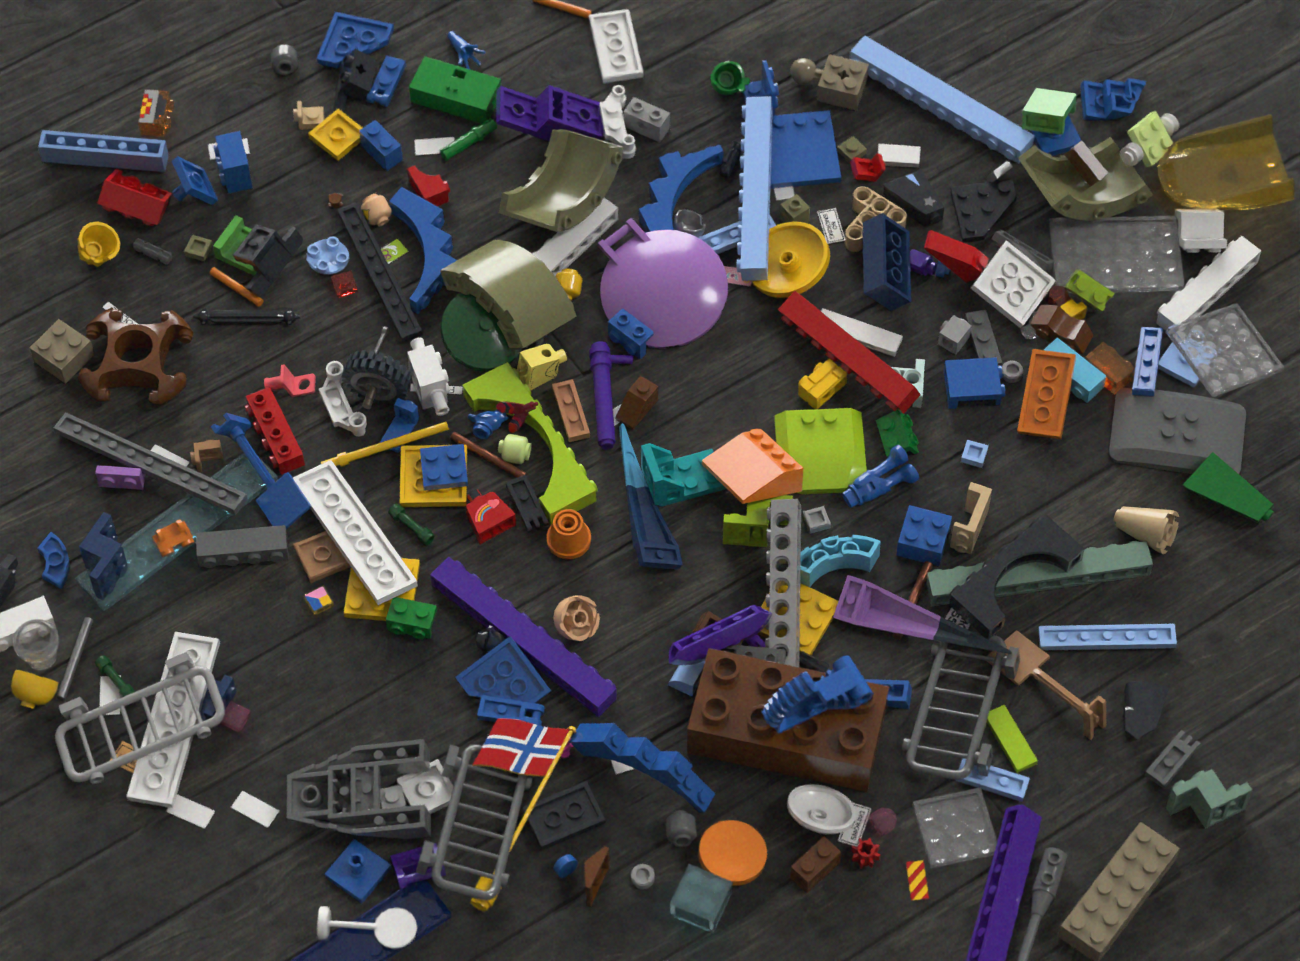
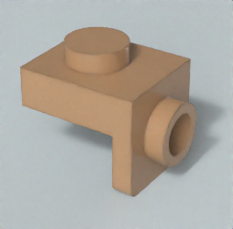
M206 440L194 443V452H190L192 465L197 466L198 472H202L201 461L223 458L220 440Z

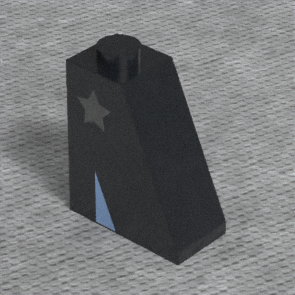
M922 170L884 184L883 197L902 208L908 216L921 225L936 224L943 219L944 206Z

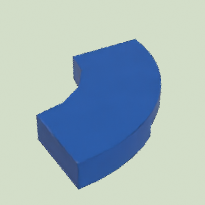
M50 532L37 548L38 552L46 560V567L42 578L61 589L67 580L70 562L64 544L55 534Z

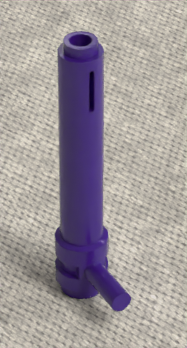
M599 341L593 343L589 350V357L591 359L590 369L593 372L598 444L602 449L609 450L614 447L616 442L610 370L612 363L632 364L633 356L611 355L608 344Z

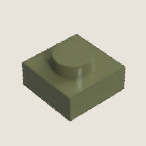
M852 136L837 147V152L850 163L854 157L861 158L867 153V148Z
M192 235L184 250L185 256L205 262L213 246L212 240Z

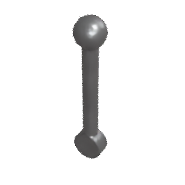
M383 327L381 336L374 349L376 355L384 337L388 334V327Z

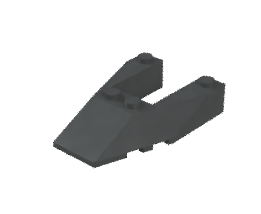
M424 739L355 746L351 748V751L339 756L337 754L333 755L327 761L315 765L314 763L287 775V819L361 836L403 839L431 837V815L425 805L381 809L380 776L430 771V749Z

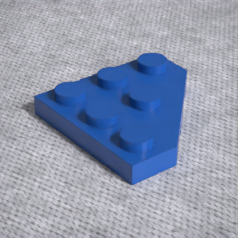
M335 12L318 54L317 64L338 68L341 66L344 56L346 54L349 55L354 49L369 54L387 46L394 30L393 24Z
M511 636L456 676V679L467 694L474 697L485 695L537 703L551 692L550 688Z

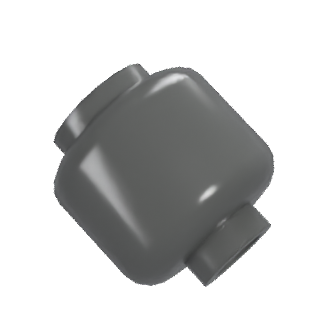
M279 45L271 52L273 70L280 75H289L297 69L298 57L296 50L292 46Z
M683 810L675 811L667 817L665 821L667 840L677 847H685L691 844L697 835L695 818Z

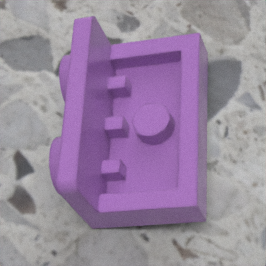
M97 466L96 468L99 487L143 490L146 474L142 473L139 468Z

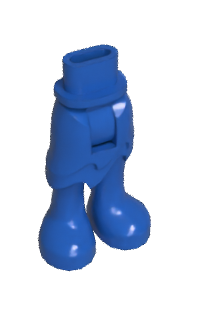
M900 445L894 446L889 453V457L884 462L857 477L853 484L848 486V490L842 493L844 500L850 508L857 504L862 505L863 502L871 501L886 494V492L892 491L890 488L902 481L911 484L919 480V474L911 464L903 465L885 479L879 478L891 469L908 461V456Z

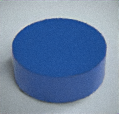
M565 855L555 863L554 871L559 877H566L576 869L578 862L572 855Z

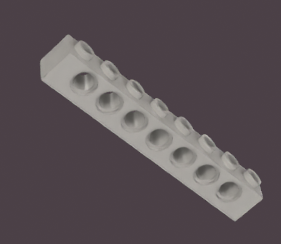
M798 499L771 500V507L767 508L768 521H771V529H767V541L770 542V550H767L766 557L767 564H770V572L766 573L767 586H770V594H766V606L769 608L772 616L766 624V629H769V638L765 639V648L784 649L787 652L785 664L799 667L801 504ZM784 520L789 521L785 528L778 527L780 522ZM782 542L789 543L786 549H778V546ZM781 564H788V568L785 571H778V567ZM783 585L788 586L785 593H778L779 587ZM780 608H788L786 614L781 616L777 615V612ZM781 629H787V634L784 637H777V633Z

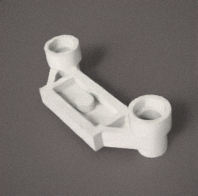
M616 85L606 100L600 102L599 110L605 140H610L615 145L622 146V158L630 159L635 155V139L632 135L626 134L622 108L625 106L626 101L625 89L623 86Z
M332 361L326 366L327 378L323 387L319 388L320 396L334 427L340 426L353 432L355 436H362L366 431V417L361 412H352L340 385L344 370L343 365L338 361Z

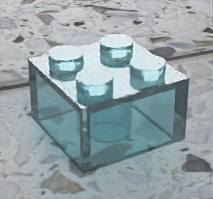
M689 864L670 903V915L713 933L732 894V881Z

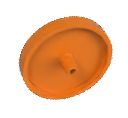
M727 820L718 822L706 830L699 844L698 857L702 868L712 879L722 884L737 886L747 884L759 876L766 862L767 848L762 836L753 827L740 821Z

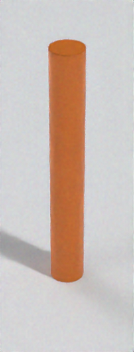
M532 0L533 2L588 19L589 15H591L590 10L561 1Z
M215 267L210 270V275L258 307L262 305L263 299L253 295L248 289Z

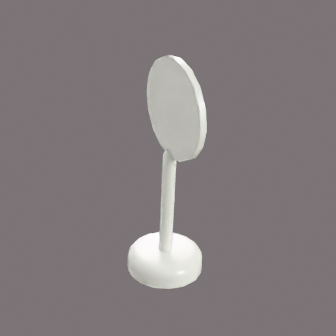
M321 906L319 909L317 924L318 940H326L328 938L330 927L374 929L375 936L382 945L396 949L410 944L417 932L416 920L413 915L407 910L392 908L382 912L375 923L331 921L330 909L325 906Z

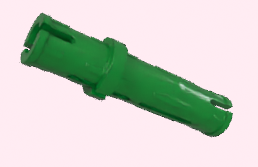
M489 118L477 127L473 126L468 133L439 150L442 158L448 161L477 141L481 142L486 135L497 130V125L492 118Z

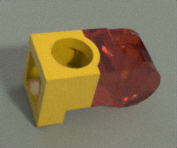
M1054 286L1050 289L1048 305H1058L1065 313L1076 319L1082 320L1085 318L1087 306L1082 301L1077 304L1068 295L1067 289L1063 286Z

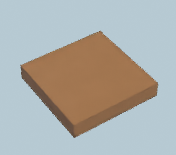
M326 531L293 544L310 583L351 567Z

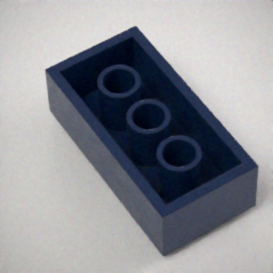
M881 213L863 222L864 294L892 311L911 302L909 231Z

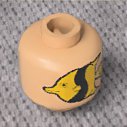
M372 194L362 201L361 211L370 225L377 224L378 226H383L389 221L388 218L391 216L392 210L384 196Z

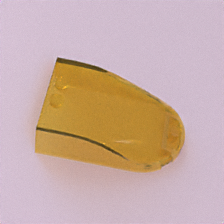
M1271 114L1183 137L1168 147V151L1159 161L1158 177L1162 190L1172 201L1184 207L1218 210L1252 209L1295 199L1293 178L1288 179L1273 135Z

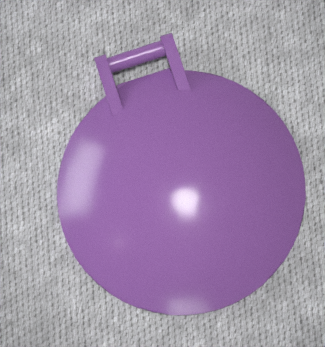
M630 218L623 227L606 240L602 239L597 243L601 251L609 258L602 275L600 287L604 312L608 320H610L621 309H624L650 328L654 335L646 342L648 347L666 349L669 346H683L691 343L707 333L720 318L728 296L727 275L719 256L703 240L691 234L675 230H657L645 233ZM632 231L635 236L616 251H613L610 246Z

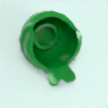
M733 61L718 64L713 69L710 78L712 87L721 95H731L738 91L744 92L746 90L745 85L750 83V78H745L743 68Z

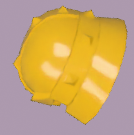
M88 223L82 228L79 238H77L79 258L87 262L88 265L93 264L98 267L115 257L120 250L118 234L106 223Z

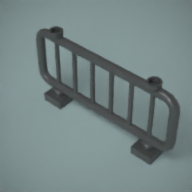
M973 632L977 635L982 636L979 632ZM994 635L989 639L990 641L1004 648H1007L1004 640L1000 637ZM934 642L931 655L935 656L911 740L905 738L902 751L906 752V764L916 773L953 780L966 778L971 774L974 765H977L978 774L988 776L993 759L992 745L982 743L980 752L978 750L1001 669L1005 668L1006 678H1016L1020 663L1019 648L1010 647L1011 654L1006 655V653L997 652L996 657L949 650L947 649V642ZM945 654L994 662L990 677L941 668ZM946 673L986 680L988 685L985 695L938 688L936 684L939 674ZM934 692L983 700L979 715L930 707ZM928 711L977 719L974 734L924 726ZM922 731L972 739L968 754L919 746ZM917 750L965 758L966 762L961 770L955 771L918 764L915 762V755Z
M450 745L441 776L450 778L453 770H457L437 852L436 854L432 853L434 843L425 841L416 873L425 875L428 866L432 867L431 877L438 887L479 900H490L498 895L501 887L506 888L509 874L504 872L524 790L529 791L532 777L519 774L518 778L469 765L471 755L479 754L483 746H468L464 749L461 757H458L459 747ZM467 769L516 782L513 797L464 784ZM462 788L511 801L509 816L459 803ZM460 807L506 820L504 836L454 822L457 808ZM452 827L502 840L499 855L450 842ZM450 846L497 859L494 875L444 861L447 847ZM442 866L493 879L491 888L488 891H483L447 881L441 877Z

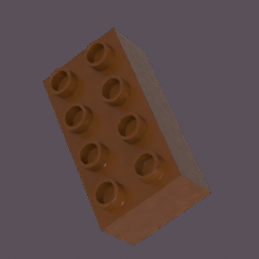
M708 648L687 729V753L868 792L886 713L889 686L867 682L874 695L866 703L854 709H828L778 734L765 721L762 714L768 700L773 698V694L777 693L779 688L785 686L786 682H790L793 677L799 676L800 673L807 671L814 682L819 681L822 675L825 678L826 673Z

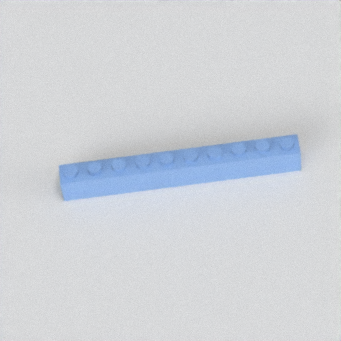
M864 36L850 51L851 60L869 64L868 75L872 79L880 81L889 89H893L902 94L906 99L919 104L921 108L929 110L938 118L944 119L955 128L968 133L972 138L1000 152L1007 159L1019 164L1020 160L1018 157L1033 147L1034 135L1022 129L1020 126L870 38Z
M771 96L746 97V106H742V117L745 118V122H742L741 128L745 139H741V151L744 152V156L740 157L741 169H744V173H740V186H743V190H739V201L743 204L742 207H739V220H742V225H738V237H741V242L737 243L738 255H741V260H737V272H741L742 281L768 280L773 113Z

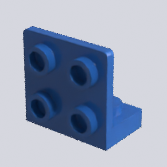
M762 61L761 81L750 82L748 85H745L746 90L742 93L745 103L746 97L771 96L772 116H775V108H778L776 96L779 95L777 83H773L774 74L772 67H768L767 61Z

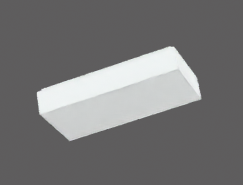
M879 144L878 153L882 154L886 166L919 168L920 147Z

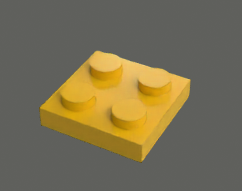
M337 109L308 134L312 141L338 161L360 143L359 130L362 127Z

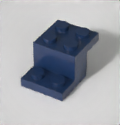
M103 512L79 546L85 568L92 571L89 577L95 596L103 601L107 595L113 592L116 582L126 574L128 569L122 544L117 542L118 537L112 516Z

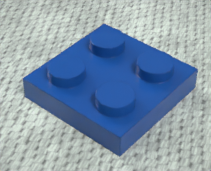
M464 444L420 448L424 491L468 486Z

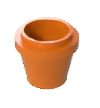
M572 509L558 512L547 531L549 550L562 559H575L585 554L591 544V532L584 523L582 516Z

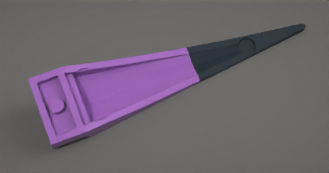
M847 575L833 616L835 619L859 627L1001 653H1012L1009 649L879 586Z

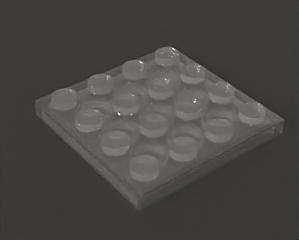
M1237 303L1169 326L1166 330V334L1212 397L1278 374L1284 368Z

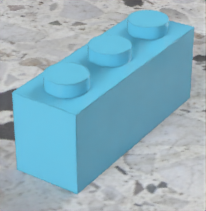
M1056 338L1044 349L1046 351L1076 354L1070 390L1077 398L1083 399L1088 403L1104 388L1106 375L1059 338Z

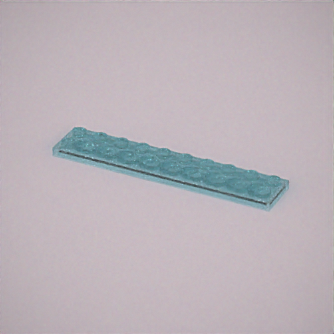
M244 453L210 477L246 493L248 500L242 507L267 489ZM261 460L274 481H278V476ZM187 494L122 543L128 569L126 574L118 579L113 592L107 595L104 601L95 596L89 577L92 571L88 569L75 578L76 583L103 611H106L195 544L196 533L212 531L233 514ZM179 519L182 522L185 521L193 536L194 543L185 548L179 545L173 548L174 553L162 558L151 539L155 535V531Z

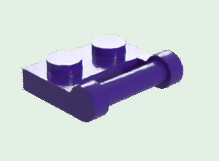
M434 843L432 853L436 854L437 845ZM423 847L391 856L400 889L407 887V884L432 878V867L429 866L425 875L416 873ZM442 866L441 877H444L446 872L444 866Z

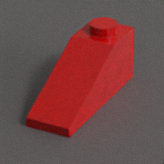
M928 231L924 249L965 282L977 279L988 265L989 258L977 248L935 231Z

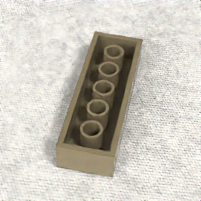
M1140 822L1062 923L1058 937L1091 960L1100 961L1175 862L1180 848Z

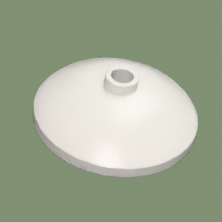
M803 785L795 788L788 797L787 807L792 817L800 825L811 831L822 834H837L848 830L855 822L856 809L853 803L835 789L822 785Z

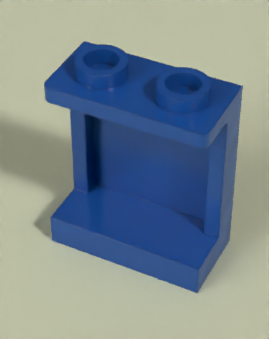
M997 357L945 360L944 380L948 409L957 408L958 401L995 399L996 405L1001 404V398L1005 397V386L1000 383V379H1002V366H998Z

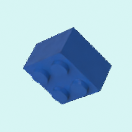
M240 131L215 136L217 145H213L222 186L227 187L228 193L253 188Z
M909 505L898 540L896 555L920 562L928 561L932 565L940 566L951 528L952 516Z

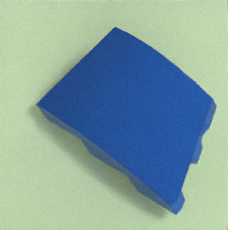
M1130 78L1125 83L1107 79L1103 84L1083 81L1080 85L1083 120H1111L1129 116L1140 97L1139 95L1146 81Z

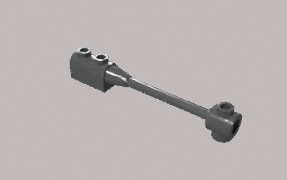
M1046 848L1030 897L1032 898V916L1018 961H1028L1040 920L1049 905L1054 903L1068 857L1065 852L1059 849Z

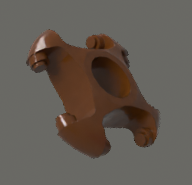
M111 307L97 315L87 324L86 337L88 339L95 340L101 335L108 337L105 356L98 370L91 372L90 369L83 368L78 376V381L84 390L99 403L110 401L111 394L110 390L107 389L110 387L138 386L153 389V392L149 393V402L159 405L170 401L186 387L187 378L184 373L178 372L173 376L164 374L165 359L173 340L178 338L182 343L189 344L194 335L188 323L174 311L162 312L161 322L163 323L129 324L120 322L123 320V310ZM135 348L151 351L145 359L139 362L130 363L121 360V357L127 351Z

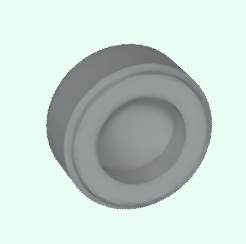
M1007 361L1003 364L1002 378L1006 382L1016 383L1022 378L1023 367L1020 363Z
M640 864L633 868L631 881L635 887L647 889L654 883V870L649 865Z

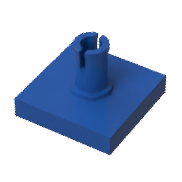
M1069 115L1065 119L1063 135L1029 130L1034 135V141L1038 149L1051 154V156L1068 152L1081 141Z
M178 156L172 161L182 183L172 191L177 200L182 201L189 194L211 205L218 201L203 168Z
M354 839L325 873V878L363 903L391 870V864Z

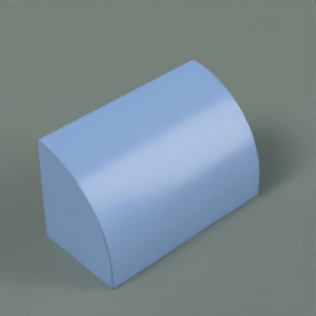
M705 661L693 665H679L668 685L693 696L699 686Z

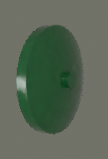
M460 293L446 307L440 325L441 338L448 353L461 365L476 371H491L507 362L511 364L523 349L509 348L501 329L497 325L499 321L492 311L488 313L476 302V297L470 293L467 295Z

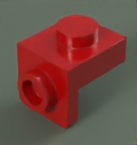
M877 153L872 160L854 157L850 161L854 179L876 182L885 171V163L880 153Z

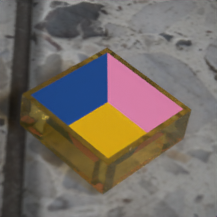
M323 585L303 595L314 616L334 606V602Z

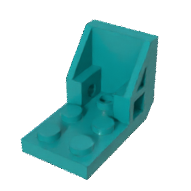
M650 443L641 445V469L654 504L666 506L726 489L702 465V460L712 454L713 449L673 459L671 451Z

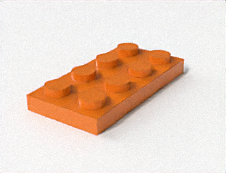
M1038 349L1032 350L1017 429L1018 434L1061 439L1076 354Z

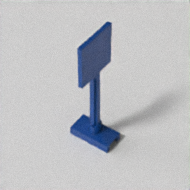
M225 413L223 416L227 421L221 426L213 424L211 426L215 434L230 437L234 442L238 443L267 487V490L256 499V502L272 526L285 525L287 529L312 507L289 472L285 473L278 481H274L245 438V432L253 426L249 419Z

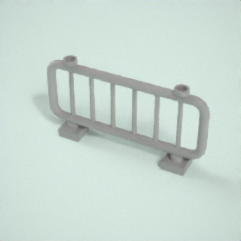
M185 652L165 661L168 670L173 675L172 677L89 711L81 697L59 705L61 714L67 721L57 728L55 741L68 778L75 782L90 780L92 784H97L104 780L103 774L196 734L200 739L210 736V728L218 725L225 715L224 704L211 671L206 667H195L193 660ZM199 675L205 678L216 710L212 718L203 722L188 679ZM184 681L198 724L181 731L167 688ZM163 691L177 733L163 739H159L146 701V697ZM142 700L155 742L138 749L124 706ZM120 708L134 751L117 758L103 715ZM99 717L113 760L95 767L82 724ZM74 727H78L91 769L82 773H77L74 770L64 739L65 733Z

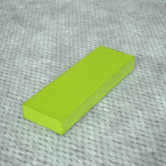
M1003 705L989 711L986 722L1016 773L1036 765L1038 760L1006 706Z

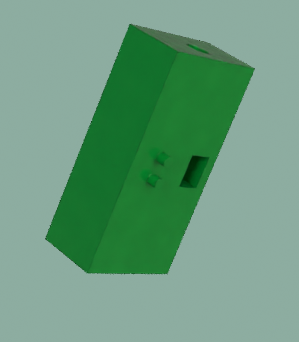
M424 56L409 86L410 102L483 123L491 117L496 107L497 89L501 86V79Z

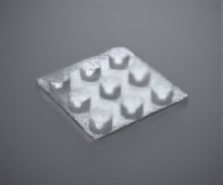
M981 787L913 801L912 806L931 868L994 855L997 840Z

